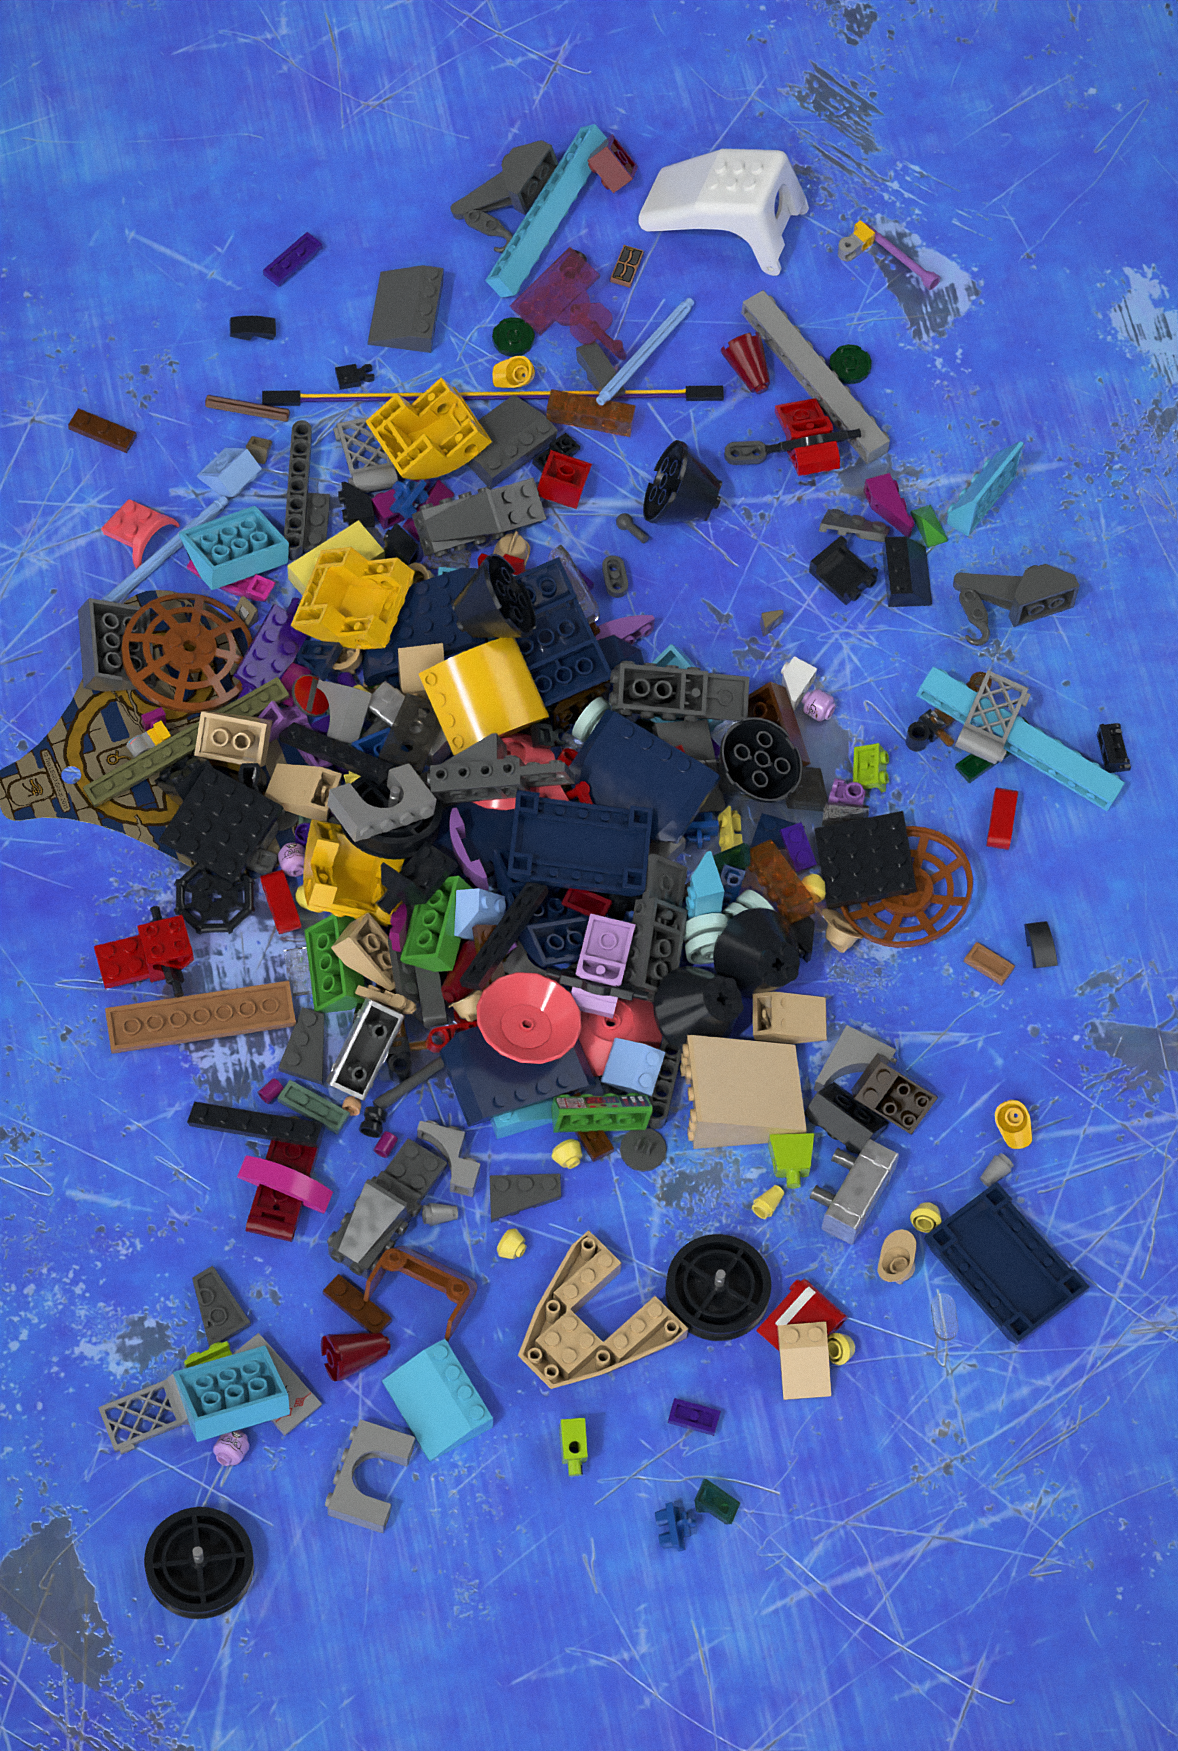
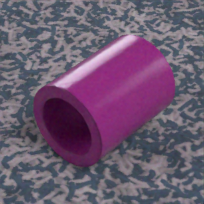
M272 1078L258 1091V1095L265 1103L269 1104L284 1088L278 1080Z
M384 1131L373 1149L374 1152L383 1158H388L398 1138L392 1133Z

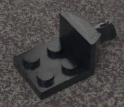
M426 841L400 872H397L384 862L381 864L382 885L387 890L375 904L388 915L391 914V911L400 902L406 906L426 904L457 868L458 864Z

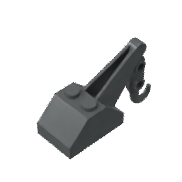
M540 140L512 148L510 153L506 154L502 160V172L451 205L453 217L458 220L465 218V222L469 227L487 236L505 238L507 241L505 246L501 248L494 247V251L503 252L513 236L502 226L498 219L485 212L513 205L515 210L526 215L558 165L552 145Z
M1047 564L1033 565L1025 570L1023 576L959 572L954 576L953 587L960 591L959 602L969 622L981 631L982 637L978 640L970 638L969 635L965 636L967 642L975 646L985 644L990 638L988 613L982 600L1010 610L1008 617L1013 627L1073 608L1080 587L1075 575Z

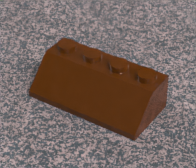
M770 681L749 694L747 718H763L779 725L789 734L788 738L794 747H798L802 759V767L804 768L811 764L786 687Z

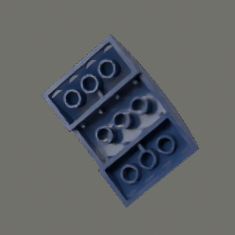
M557 557L514 576L518 584L523 582L530 596L537 624L536 628L532 630L534 632L532 636L515 638L545 708L610 680V667L589 626L560 558Z
M510 847L494 849L492 851L499 893L505 896V912H507L527 883L516 881L507 876ZM546 885L549 893L518 939L530 957L541 967L579 961L589 917L561 904L569 888Z

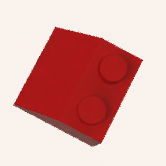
M551 450L538 484L539 497L577 509L592 464Z

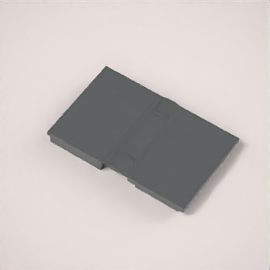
M707 719L698 720L695 723L678 721L654 724L652 727L653 735L674 747L682 745L687 755L718 774V766ZM719 782L698 813L724 811L726 809L723 793L719 790Z

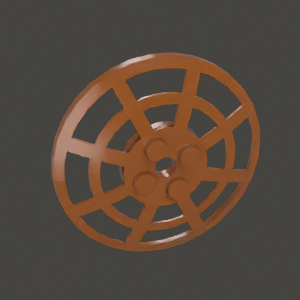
M175 593L150 601L132 616L126 626L122 639V663L132 684L151 702L177 712L201 713V711L215 710L228 704L243 689L241 681H239L232 690L226 693L220 682L230 672L233 664H240L243 659L242 656L236 654L235 640L231 631L241 628L247 639L248 648L253 640L242 619L225 604L199 594ZM177 599L195 600L194 607H178L166 610L160 603ZM204 602L223 610L234 621L224 623L216 615L203 610ZM152 608L158 614L147 627L145 634L131 633L138 618L146 610ZM192 613L191 622L178 624L172 615ZM201 615L211 619L218 627L208 630L200 625ZM162 620L171 628L165 636L152 634L155 627ZM225 634L229 643V651L217 648L215 638ZM129 642H143V655L148 666L138 673L135 671L130 659ZM150 643L162 645L163 656L155 661L150 652ZM191 644L195 647V650L190 652L185 650L183 646ZM215 657L227 660L224 668L218 674H215L210 667ZM169 664L174 669L180 671L178 679L167 675L160 668ZM203 671L207 677V680L187 682L189 673ZM154 673L165 683L176 687L174 700L155 692L143 680ZM212 686L218 696L216 699L205 702H182L185 689L197 690Z
M906 826L908 837H920L917 850H910L911 857L914 858L913 869L917 892L910 893L909 895L883 898L881 902L868 906L867 902L861 903L862 909L849 912L847 906L840 907L852 929L861 934L865 939L882 946L894 948L924 945L949 932L966 913L973 894V874L966 854L951 838L926 827ZM929 839L947 847L957 858L946 866L939 858L926 852ZM923 860L929 861L940 870L929 876L927 872L921 869ZM963 866L967 879L966 897H953L954 883L951 873ZM945 878L947 895H935L933 885ZM931 903L943 905L931 919H928L924 913ZM950 905L962 906L951 922L944 928L936 931L933 924L944 916ZM886 909L894 916L890 925L880 921L874 914ZM916 916L920 922L916 926L899 927L903 917ZM868 917L872 923L887 932L883 939L874 937L862 930L854 920ZM924 929L928 934L924 938L912 941H892L896 933H913Z

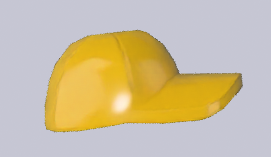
M514 356L499 362L493 367V384L498 388L524 387L530 384L535 377L534 366L525 356Z
M1007 1100L1001 1103L996 1108L995 1121L1006 1144L1013 1149L1027 1147L1032 1142L1029 1111L1019 1100Z

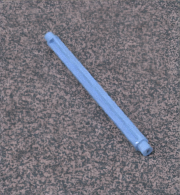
M687 298L684 302L680 303L600 391L599 396L596 398L599 405H604L611 400L686 317L694 305V301L691 298Z
M222 496L220 499L215 500L181 531L212 521L229 504L228 499ZM179 532L103 597L102 600L119 602L129 591L134 589L165 562L168 557L181 548L184 544L179 537Z

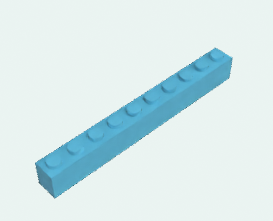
M595 124L580 128L485 281L501 298L514 296L519 292L522 282L529 276L532 266L540 258V253L549 244L550 237L558 229V224L567 215L568 208L572 202L577 199V194L581 187L587 183V178L592 172L587 160L590 154L607 139Z
M933 666L916 696L964 724L978 692L968 688L964 682L950 677L946 671ZM987 698L979 700L982 710L992 707L990 700ZM1005 708L999 709L1003 719L1012 716ZM995 711L985 714L989 724L999 721ZM1017 715L1003 749H1006L1034 768L1105 811H1108L1125 782L1117 775L1103 770L1096 762H1090L1085 759L1078 751L1067 748L1060 740L1047 736L1040 728L1029 725L1022 717ZM980 716L972 718L969 723L976 727L984 726ZM1001 725L991 728L994 735L1003 737L1004 731Z

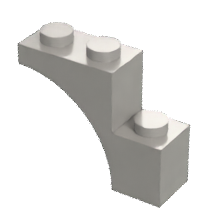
M420 1121L417 1128V1138L434 1145L444 1155L451 1170L450 1192L473 1197L480 1174V1163L469 1157L460 1158L465 1142V1132L454 1126L448 1128L439 1126L434 1121Z

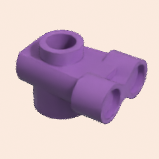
M835 778L828 802L837 805L838 803H845L849 806L862 807L866 791L857 782L846 784L845 780Z

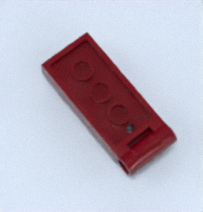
M271 1140L265 1160L286 1166L311 1178L321 1142L319 1148ZM260 1184L257 1186L245 1231L292 1242L303 1209V1201Z

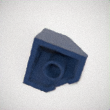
M615 635L597 640L611 671L622 661H633L636 665L644 664L641 650Z

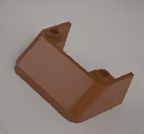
M397 1246L386 1250L366 1281L363 1300L369 1301L387 1270L392 1272L400 1271L445 1293L450 1301L457 1304L447 1323L444 1339L449 1342L476 1296L477 1284L475 1280L406 1246Z

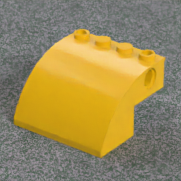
M442 377L412 404L396 393L365 421L399 474L403 478L411 480H424L448 474L471 461L492 442L458 390Z
M352 547L321 550L291 626L315 639L339 642L342 647L353 649L385 648L390 641L392 629L398 621L397 617L405 603L408 589L413 583L412 579L415 571L399 558L368 561Z
M499 638L487 642L418 673L454 756L492 733H497L499 737L513 735L549 717L515 638Z
M312 819L307 838L303 870V887L307 907L314 912L321 913L326 911L331 912L337 917H344L346 915L355 919L369 913L379 925H391V915L402 902L397 904L390 915L375 904L387 890L382 885L381 864L384 862L397 872H400L404 859H384L369 855L355 847L346 838L341 825Z

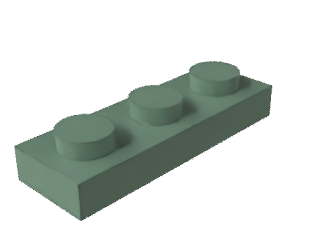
M291 1080L288 1081L277 1098L279 1103L314 1122L323 1123L326 1129L337 1135L350 1117V1112Z

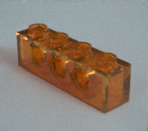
M551 389L546 418L554 423L630 437L635 419L636 405L608 401L604 405H599L594 397Z
M771 839L747 850L748 860H746V864L750 872L756 873L758 883L762 888L765 887L767 889L771 902L777 903L780 914L786 917L792 924L815 913L812 896Z

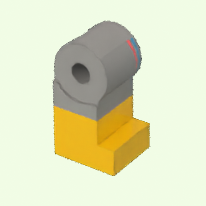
M861 220L854 225V232L849 237H844L839 241L838 257L846 262L855 259L874 244L875 232Z
M161 720L153 724L154 728L128 741L126 746L134 758L171 737Z

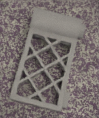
M369 417L336 423L337 428H333L336 441H341L351 478L348 479V483L363 493L392 488L393 484L398 481L395 467L382 446L380 445L378 449L369 446L373 439L378 441L372 432L364 429L367 425L365 421ZM351 428L356 431L351 437L343 433V430ZM360 433L369 437L365 443L356 439ZM352 443L361 447L357 453L348 450ZM365 450L373 453L369 460L361 456ZM379 456L386 459L387 463L379 465L374 461ZM357 460L366 464L360 469L354 470L353 468Z
M988 670L957 738L955 747L995 765L997 761L1002 762L1007 752L1003 748L1021 705L1026 707L1031 694L1027 693L1029 688ZM992 679L998 682L1000 689L990 691L987 685L988 680ZM1014 689L1021 692L1020 698L1011 701L1007 691ZM1003 693L1006 703L996 705L993 695ZM988 697L992 707L982 710L979 700ZM1009 706L1012 716L1003 719L999 709ZM995 711L999 721L989 724L985 714ZM980 716L984 726L976 727L969 723L972 718ZM1001 725L1004 731L1003 737L994 735L991 728Z
M173 1374L162 1382L98 1407L115 1453L120 1451L121 1455L134 1450L135 1444L182 1425L190 1426ZM165 1389L166 1397L163 1404L151 1400L155 1391ZM139 1399L145 1402L140 1413L129 1409L133 1400ZM168 1401L170 1402L171 1407L166 1406ZM149 1404L160 1407L156 1419L144 1415ZM114 1408L122 1411L117 1423L107 1418V1411ZM164 1410L174 1413L176 1421L168 1424L159 1420ZM126 1413L138 1417L133 1429L121 1425ZM142 1419L153 1423L149 1432L142 1433L137 1431ZM119 1428L131 1432L127 1441L117 1444L115 1436Z

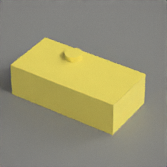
M358 520L287 566L288 579L303 596L321 550L352 547L368 561L385 559V551Z

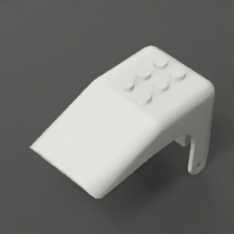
M720 149L663 167L659 171L640 211L639 225L641 229L647 232L685 229H719L733 232L749 243L761 269L766 274L777 276L782 269L778 259L785 246L782 233L791 215L806 214L809 206L788 156L783 151ZM779 191V206L775 216V198Z

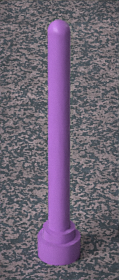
M865 223L875 232L874 240L921 277V281L926 288L933 290L938 285L941 279L939 275L935 272L924 270L869 224Z

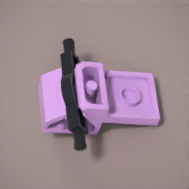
M590 914L577 970L573 971L562 968L560 971L547 967L545 977L558 979L560 984L573 986L571 994L580 1011L612 1019L618 998L630 1001L636 998L647 1002L649 992L635 989V985L622 982L636 924L595 914Z

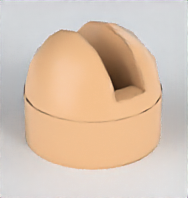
M348 1096L343 1102L342 1109L350 1112V1116L359 1115L361 1101L359 1098L355 1099L354 1096Z

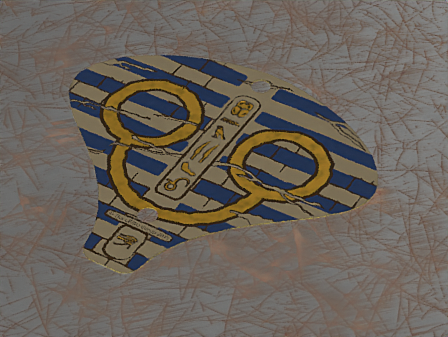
M168 590L145 591L134 595L123 604L143 607L154 599L177 592ZM177 599L160 604L166 610L178 607H194L195 600ZM203 604V610L216 615L224 623L232 621L210 605ZM149 608L150 620L152 622L158 614L152 608ZM179 613L172 615V617L178 624L191 622L192 613ZM201 615L200 625L208 630L218 627L211 619ZM162 620L155 627L152 634L165 636L171 628ZM238 628L232 630L231 633L235 640L236 654L244 657L248 650V642L242 629ZM223 634L216 637L217 648L229 651L226 635ZM152 643L155 661L163 656L161 644ZM191 644L183 646L187 651L195 650V647ZM219 657L214 658L210 667L215 674H218L224 668L227 660ZM234 663L230 672L220 681L226 693L232 690L240 681L233 676L239 664ZM169 664L160 668L167 675L178 679L180 671L174 669ZM203 671L189 673L187 682L207 680ZM155 675L156 687L151 689L166 698L174 700L176 687L165 683ZM82 678L71 703L43 740L20 760L0 770V808L6 818L13 821L44 817L71 819L96 824L130 836L190 867L196 864L159 842L160 837L180 807L154 782L159 777L160 772L94 808L84 792L83 787L134 758L126 745L133 737L145 733L141 715L161 706L151 702L137 689L106 692L85 689ZM212 686L197 690L185 689L182 702H205L216 699L218 696ZM238 695L234 700H232L231 702H229L228 704H226V705H224V706H222V707H220V708H217V709H215V710H211V711H207V712H216V711L220 710L221 708H223V707L229 705L230 703L236 701L237 698L239 697V695ZM163 708L166 715V725L164 726L171 737L200 721L201 713H184ZM279 737L269 742L266 764L261 767L267 778L263 795L266 793L277 764L308 765L297 748L281 742ZM205 758L208 759L214 769L239 782L238 773L241 764ZM73 766L80 770L81 778L78 782L68 784L62 780L61 773L67 767ZM298 823L290 829L279 831L267 851L278 855L284 845L295 843V830ZM249 869L244 871L248 877L254 880L262 875ZM206 870L209 875H217L210 870Z

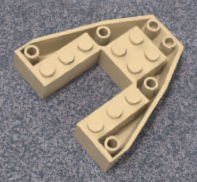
M589 1230L571 1245L535 1309L518 1356L550 1389L603 1375L687 1339L688 1328L656 1296L648 1301L604 1342L575 1314L621 1272L622 1263Z

